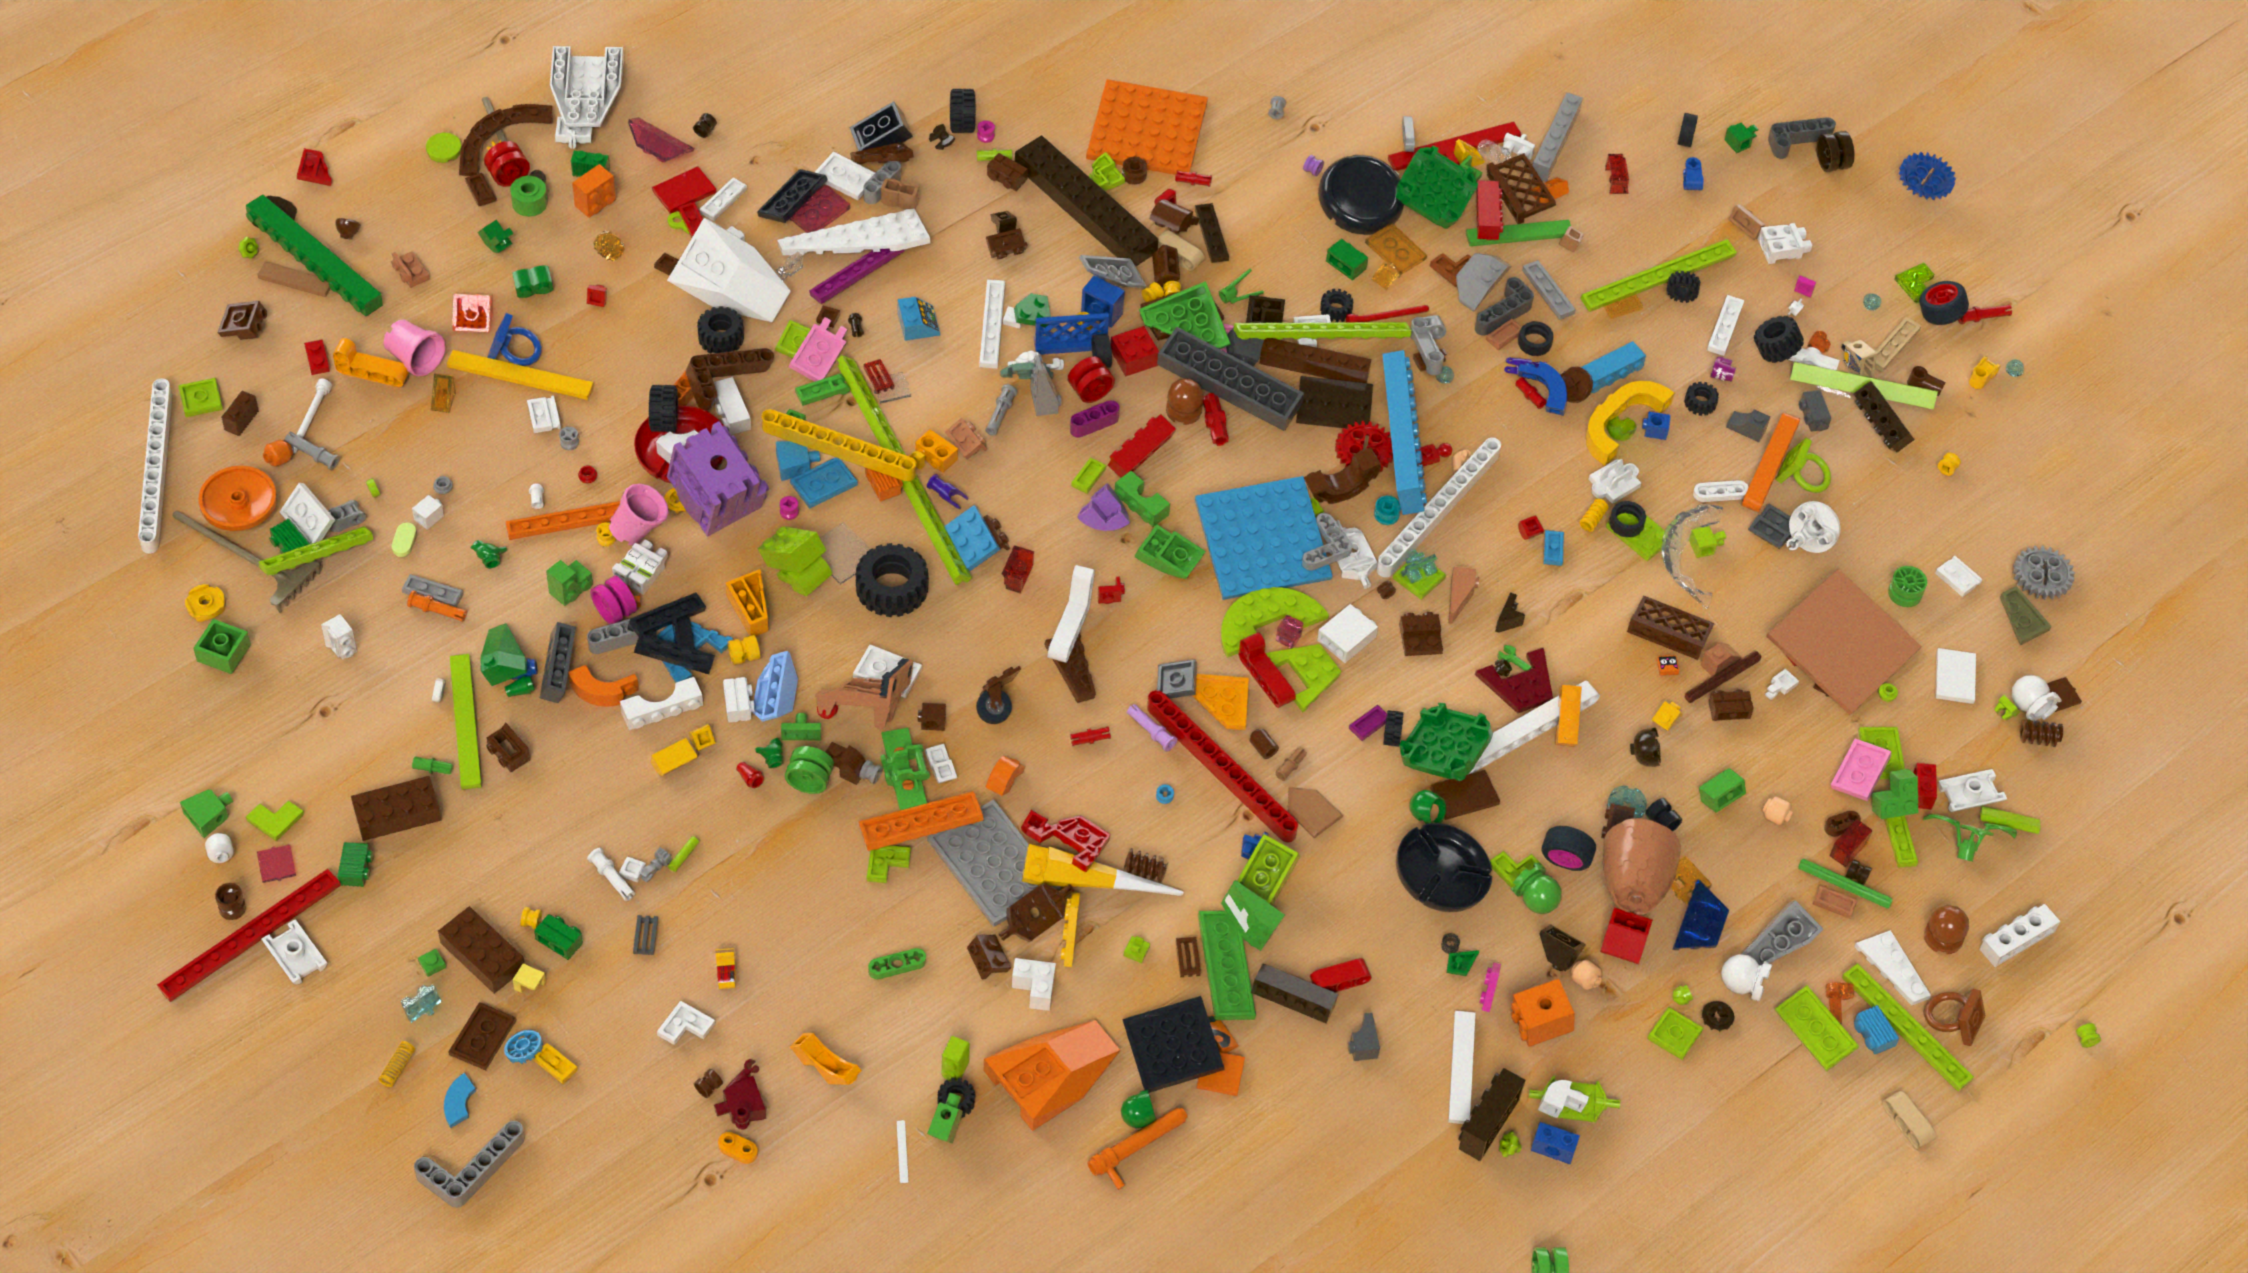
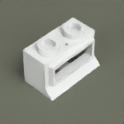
M340 614L321 624L325 645L331 648L338 658L341 657L343 660L357 652L353 630Z

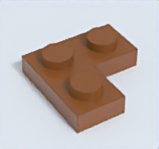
M1442 253L1430 262V267L1456 287V275L1470 260L1471 256L1467 254L1455 263Z

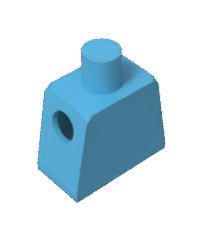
M790 441L776 442V456L781 481L792 479L810 470V463L820 462L819 451L808 452L807 447Z

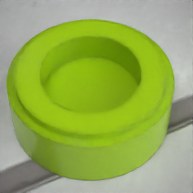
M373 478L367 480L366 484L372 497L380 496Z

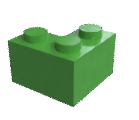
M559 560L546 570L549 594L564 606L576 600L582 592L589 590L593 585L592 573L577 560L569 566L562 560Z
M1909 769L1891 771L1890 790L1872 793V811L1881 819L1918 813V777Z

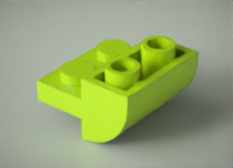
M821 556L800 573L780 570L777 573L779 580L790 584L793 591L806 597L832 575L829 565Z

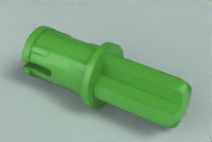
M415 756L412 762L413 769L429 771L431 774L438 772L450 775L453 770L451 763L436 761L435 758L425 759Z

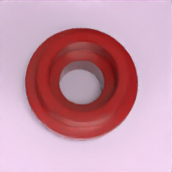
M583 466L578 473V478L583 483H592L597 479V471L592 466Z

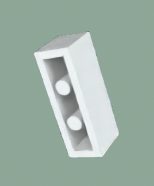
M733 377L714 382L717 390L715 408L717 414L722 416L721 422L723 426L728 429L731 435L751 430L749 413Z

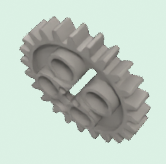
M2034 546L2033 550L2028 547L2026 552L2021 551L2013 565L2014 570L2012 573L2015 574L2014 580H2019L2017 585L2024 586L2022 591L2029 590V595L2035 593L2036 598L2042 595L2044 600H2046L2047 596L2053 600L2055 595L2060 598L2062 594L2065 595L2071 589L2075 579V572L2072 571L2074 566L2069 565L2070 560H2064V554L2058 555L2059 550L2052 552L2051 547L2045 550L2044 546L2039 550Z

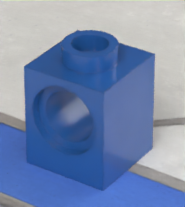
M1649 411L1647 419L1644 418L1642 423V429H1645L1644 437L1666 440L1671 415Z

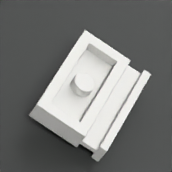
M554 396L547 399L543 397L527 400L534 433L551 431L552 428L561 429Z
M1956 556L1937 568L1935 572L1938 577L1962 597L1982 582V578Z

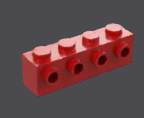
M1477 180V239L1499 240V233H1503V211H1500L1502 210V200H1499L1502 198V189L1499 188V181Z
M1162 414L1156 418L1152 417L1146 423L1147 426L1144 429L1140 428L1136 431L1135 437L1132 440L1127 439L1123 443V448L1120 451L1116 449L1109 458L1111 460L1107 466L1120 478L1130 471L1134 472L1175 433L1176 428Z

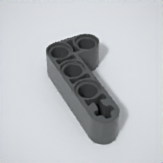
M1825 117L1773 124L1768 137L1773 155L1776 158L1784 159L1788 156L1792 144L1817 142L1821 134H1833L1836 122L1832 118Z
M1517 277L1509 278L1504 292L1506 298L1477 315L1474 329L1478 335H1488L1511 318L1516 319L1531 310L1534 293L1522 280Z

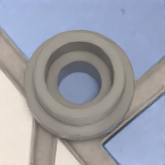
M440 476L435 480L433 487L435 492L447 494L452 490L453 485L448 477Z

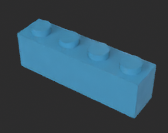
M1632 341L1582 366L1581 368L1587 370L1592 376L1593 388L1591 393H1596L1601 388L1610 386L1615 381L1627 377L1630 373L1641 370L1644 367L1646 355Z

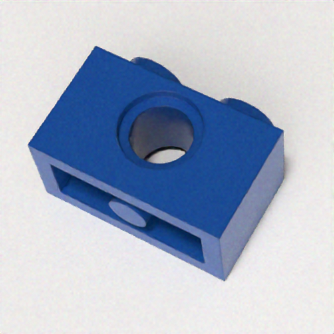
M1540 1122L1531 1151L1571 1164L1580 1135Z

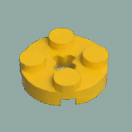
M208 584L198 585L189 591V596L185 599L187 612L198 622L213 619L225 611L224 594L216 586L214 588ZM206 600L209 603L203 605L202 601Z

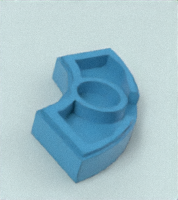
M465 1073L460 1075L451 1084L444 1099V1113L450 1128L469 1118L466 1103L469 1097L476 1092V1089Z

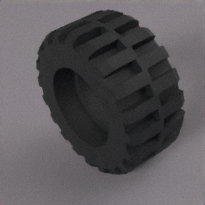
M887 543V546L879 545L874 550L870 549L866 552L867 555L864 554L860 558V562L856 567V593L862 605H866V609L871 612L874 610L875 614L880 616L884 614L886 617H892V615L900 617L904 613L909 614L913 612V608L918 609L921 606V602L925 601L928 593L929 573L925 560L918 552L914 553V549L910 547L905 548L902 544L892 545V543ZM894 573L904 576L908 581L901 586L887 587L879 584L876 579L882 575Z

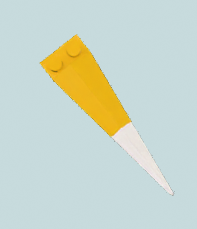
M1029 844L1027 847L1022 882L1038 886L1042 883H1046L1049 886H1068L1070 884L1072 887L1136 890L1181 896L1184 893L1181 890L1094 862L1085 873L1072 864L1073 857L1076 855L1052 847L1044 848Z

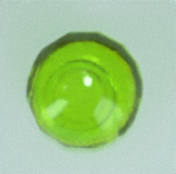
M1619 416L1609 420L1607 424L1608 433L1618 441L1629 440L1637 429L1636 423L1628 417L1620 420Z

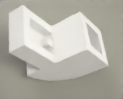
M1558 1080L1548 1087L1541 1099L1538 1110L1555 1118L1559 1116L1564 1106L1581 1113L1589 1097L1580 1091L1570 1089L1571 1081Z

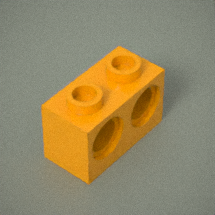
M931 429L915 442V451L923 453L925 461L942 473L958 460V448Z

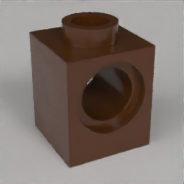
M922 703V710H918V722H921V730L945 731L946 704Z

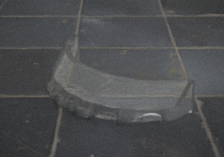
M1700 504L1697 505V508L1679 513L1667 526L1662 539L1661 553L1665 567L1671 577L1695 601L1708 609L1712 593L1697 589L1693 579L1682 574L1680 564L1682 551L1690 538L1692 529L1717 524L1721 520L1723 507Z

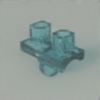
M1410 551L1406 563L1412 564L1405 566V570L1401 571L1402 576L1407 575L1411 583H1415L1422 579L1419 572L1421 569L1424 570L1427 577L1435 574L1438 571L1434 563L1437 560L1435 554L1421 560V558L1425 557L1423 552Z
M433 984L429 987L423 985L418 988V995L414 998L406 997L401 1000L405 1014L411 1023L425 1013L428 1016H432L434 1014L432 1008L442 1002Z

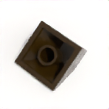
M1552 925L1544 928L1539 933L1547 961L1558 971L1570 969L1586 945Z

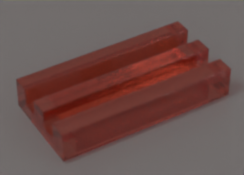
M881 359L864 364V370L877 394H880L882 390L884 392L888 391V388L894 389V383ZM875 365L879 366L885 380L887 381V384L884 383ZM870 367L872 368V370H873V372H874L876 378L878 379V381H879V383H880V386H879L878 382L876 381V379H875V377H874V375H873V373H872Z

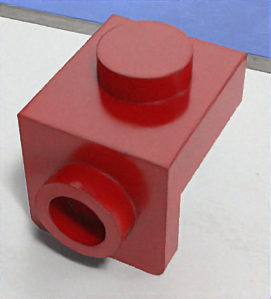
M1120 576L1116 577L1115 585L1098 586V604L1121 602V595L1125 594L1124 583L1120 582Z

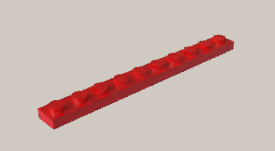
M326 869L158 983V989L169 1002L173 1001L261 941L262 938L271 934L340 887V881L329 869Z

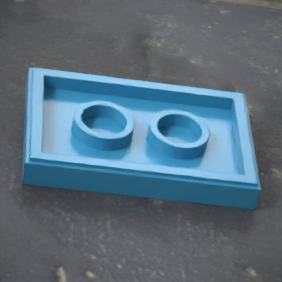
M835 457L790 479V484L810 509L857 486L858 481L842 460Z

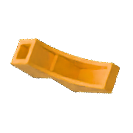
M803 1033L790 1046L803 1065L814 1066L828 1084L850 1085L856 1081L857 1075L862 1071L857 1064L849 1063L831 1052L814 1033Z

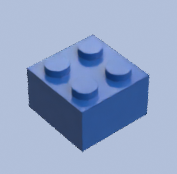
M1094 275L1082 289L1081 312L1089 314L1108 313V326L1112 328L1123 315L1125 291Z

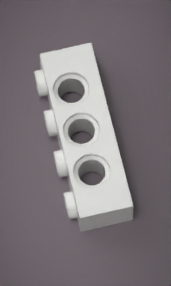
M2045 904L2040 907L2035 906L2025 916L2020 915L2015 918L2010 925L2005 924L1996 933L1986 935L1982 939L1983 943L1979 950L1994 967H1997L2054 933L2060 920Z

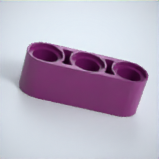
M1110 400L1072 415L1070 421L1071 435L1080 438L1114 425L1119 420V404L1116 401Z

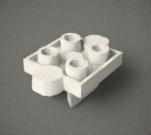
M1623 459L1614 460L1589 475L1588 480L1593 484L1592 494L1598 499L1606 497L1612 504L1641 487V482L1636 478L1639 469L1632 463L1623 465Z

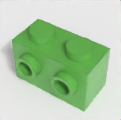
M1728 768L1699 787L1701 802L1717 813L1746 794L1745 780Z

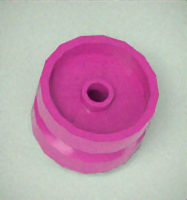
M618 576L610 577L605 581L604 585L599 584L590 591L593 604L608 624L620 622L623 616L628 617L637 611V605L631 591Z

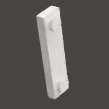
M1727 295L1707 351L1725 355L1744 300Z

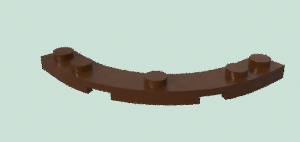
M513 105L512 108L498 109L479 120L471 128L470 133L463 142L460 153L459 175L473 176L477 174L478 157L482 146L490 136L500 129L518 123L552 124V105Z

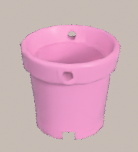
M405 319L393 323L390 326L393 330L391 333L386 332L384 337L385 349L400 360L412 375L421 377L433 372L444 357L446 347L443 337L435 331H426Z
M633 484L625 489L620 500L621 503L610 519L609 529L618 541H628L627 545L638 544L653 528H657L666 520L669 513L668 505L664 497L657 490L648 485Z

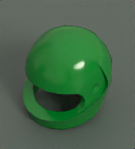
M1421 790L1415 793L1410 800V812L1417 820L1424 821L1425 824H1441L1446 814V804L1444 799L1435 792ZM1433 804H1436L1439 807V813L1437 818L1431 821L1430 811Z
M1148 1090L1140 1091L1139 1094L1130 1096L1123 1102L1121 1117L1128 1126L1143 1128L1156 1120Z

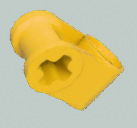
M1984 356L1973 369L1969 379L1970 386L1975 389L1984 388L1996 376L2001 365L1994 364L1988 360L1987 356Z

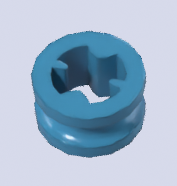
M1165 784L1157 788L1156 799L1160 803L1168 804L1173 800L1174 790L1170 785ZM1163 792H1167V797H1163Z

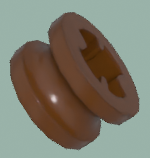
M1386 581L1378 586L1377 592L1382 599H1388L1395 594L1396 588L1391 581Z

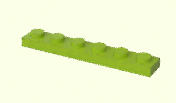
M363 526L259 561V568L266 575H275L279 571L293 569L297 565L311 563L321 557H329L333 553L346 551L350 547L364 545L368 541L373 540V534Z

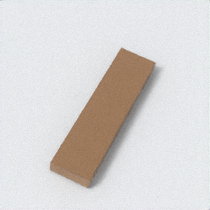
M268 262L263 264L257 274L258 279L326 297L330 291L329 283L327 281L322 282L315 275Z

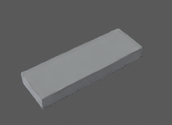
M411 574L402 587V593L410 595L414 590L417 591V594L430 595L434 600L454 607L458 606L464 595L463 590Z

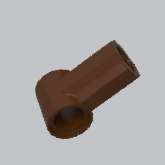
M1921 366L1914 367L1907 380L1908 385L1938 391L1937 396L1940 395L1946 383L1929 375L1927 370Z

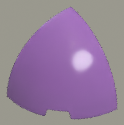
M1108 483L1091 497V501L1082 507L1077 516L1085 525L1102 531L1117 530L1130 523V518L1124 505Z

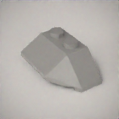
M1475 253L1456 275L1459 302L1474 312L1508 272L1511 265L1498 256Z

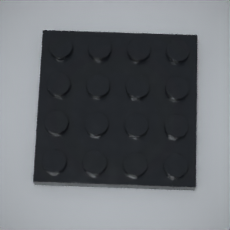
M1201 996L1122 1019L1144 1091L1148 1090V1093L1225 1070Z

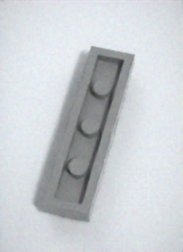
M1539 260L1523 266L1522 271L1559 320L1575 314L1576 309Z

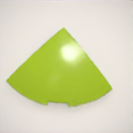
M1107 152L1099 156L1092 164L1093 171L1092 175L1089 173V177L1104 191L1126 183L1124 176L1116 168L1115 162Z

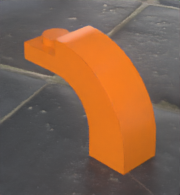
M586 665L568 672L569 684L577 696L585 702L596 706L610 707L620 705V701L624 700V696L632 695L639 690L638 679L635 674L614 682H601L591 675Z

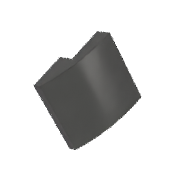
M1768 504L1761 515L1756 517L1748 530L1780 549L1791 537L1789 529L1791 516Z

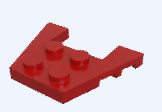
M1081 815L1059 820V824L1050 825L1046 823L1042 828L1035 829L1033 826L1027 830V835L1039 843L1055 836L1064 844L1074 848L1080 854L1073 857L1072 864L1085 873L1105 848L1111 835Z

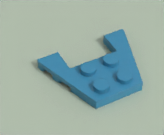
M690 621L696 650L707 642L717 651L723 653L728 648L727 642L733 640L730 636L724 637L719 635L717 631L706 630L701 625ZM672 624L661 631L657 638L675 643ZM662 661L675 683L692 678V673L686 668Z

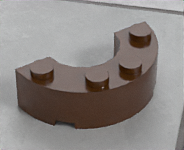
M1370 447L1355 454L1351 464L1342 471L1326 475L1319 470L1309 473L1304 477V480L1318 502L1327 501L1328 504L1339 503L1355 497L1368 488V482L1372 478L1376 479L1381 464Z

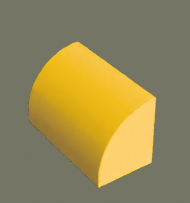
M684 738L652 754L651 764L656 772L663 776L697 759L698 756L687 738Z

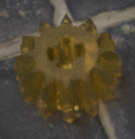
M603 231L593 242L594 249L598 251L597 253L608 261H615L621 257L625 250L621 239L611 232Z

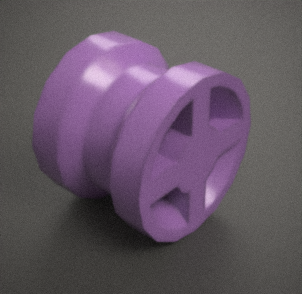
M1310 155L1304 163L1303 170L1306 172L1310 171L1312 175L1318 176L1324 166V161L1321 159L1317 160L1315 156Z

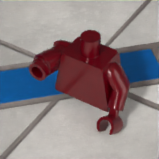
M748 1059L745 1062V1069L723 1090L724 1102L714 1104L717 1117L729 1113L731 1122L741 1130L746 1129L751 1121L766 1119V1109L755 1078L750 1074L759 1072V1066L754 1065L752 1067L756 1062L752 1059Z

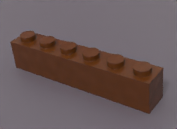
M1266 338L1262 345L1259 364L1332 380L1367 383L1372 359L1274 338Z

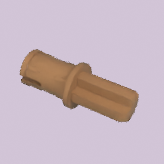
M1302 747L1297 748L1290 757L1284 760V764L1275 772L1276 776L1280 780L1285 781L1293 770L1298 769V764L1304 759L1307 752Z

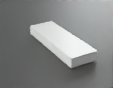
M732 178L700 208V214L715 221L747 190V185Z

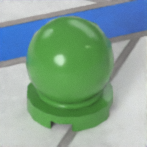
M1534 863L1533 866L1535 868L1530 871L1526 868L1514 880L1513 883L1516 886L1515 888L1512 887L1511 891L1517 897L1523 895L1524 903L1534 913H1550L1560 904L1562 890L1554 878L1545 875L1546 869L1540 863Z

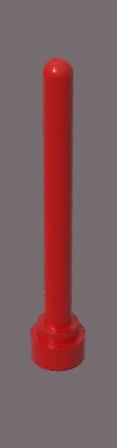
M1422 305L1358 316L1354 313L1347 314L1346 323L1371 322L1429 311V306Z

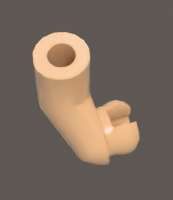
M1464 449L1453 456V473H1456L1462 467V464L1471 457V452L1468 449Z

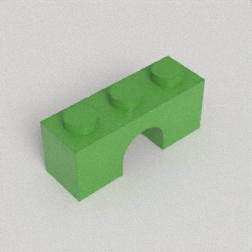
M1130 471L1115 482L1114 492L1120 500L1128 505L1130 510L1136 512L1144 522L1154 527L1169 516L1170 503L1158 493L1149 498L1140 496L1143 493L1144 481Z

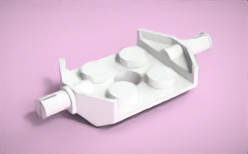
M1337 520V524L1351 541L1352 548L1357 550V552H1351L1350 556L1337 561L1342 571L1341 577L1361 580L1364 589L1371 587L1367 576L1377 568V561L1362 531L1355 527L1343 528L1340 520ZM1332 533V534H1331V537H1333V538H1336V537L1339 536V535L1336 534V533Z

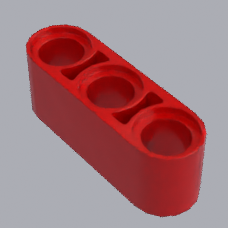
M1363 958L1322 968L1310 974L1312 984L1334 993L1366 984L1372 978Z

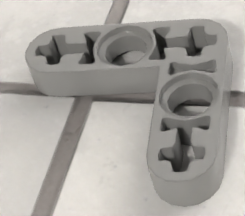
M1321 513L1317 516L1316 523L1319 532L1328 544L1304 553L1302 566L1306 570L1321 568L1344 559L1351 554V541L1330 514ZM1330 533H1336V534H1338L1339 536L1336 537V538H1333V537L1329 536V534H1330ZM1329 552L1332 556L1325 557L1322 553Z

